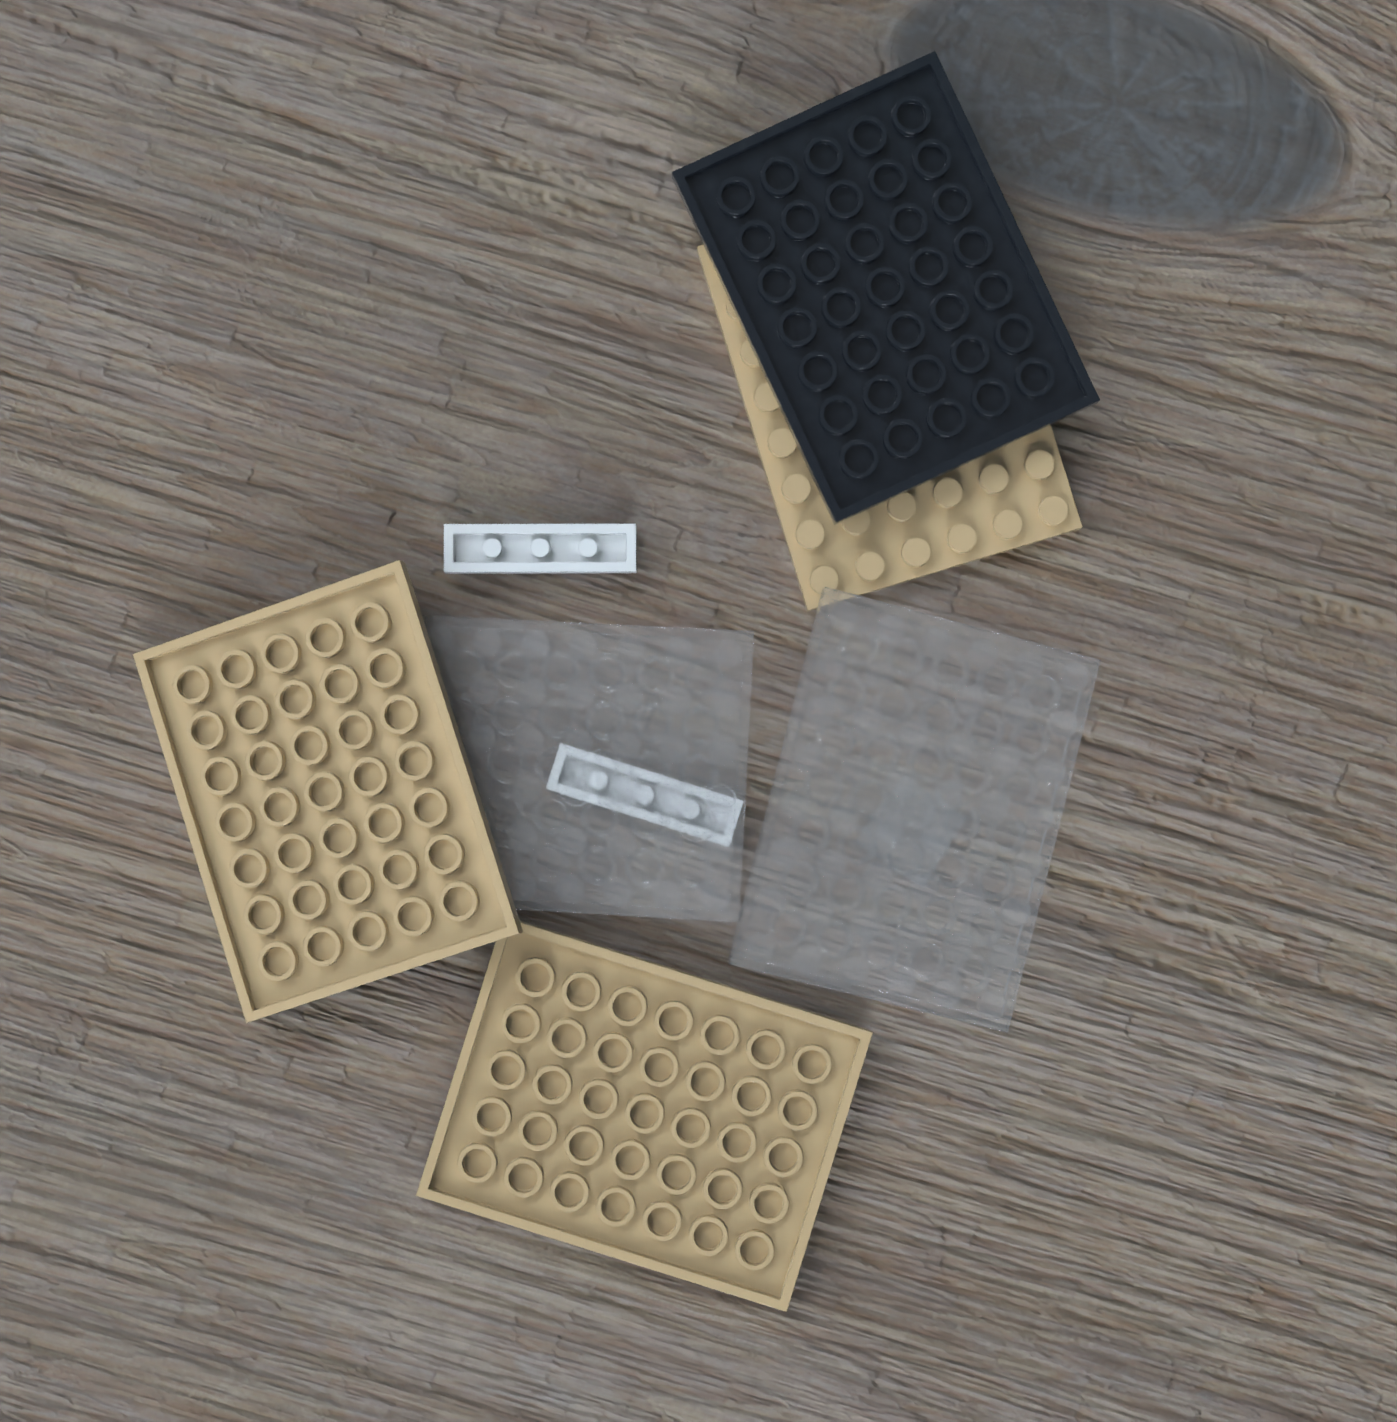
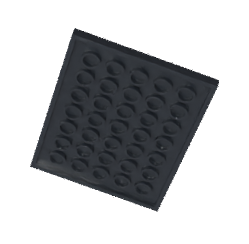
M935 51L672 172V179L834 525L1095 405L1100 401Z

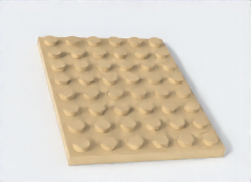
M704 245L697 246L699 260L807 612L1082 528L1051 425L834 525Z
M395 561L133 654L246 1023L523 932L404 561Z
M519 920L523 930L522 933L495 942L416 1196L787 1312L873 1032L863 1027Z

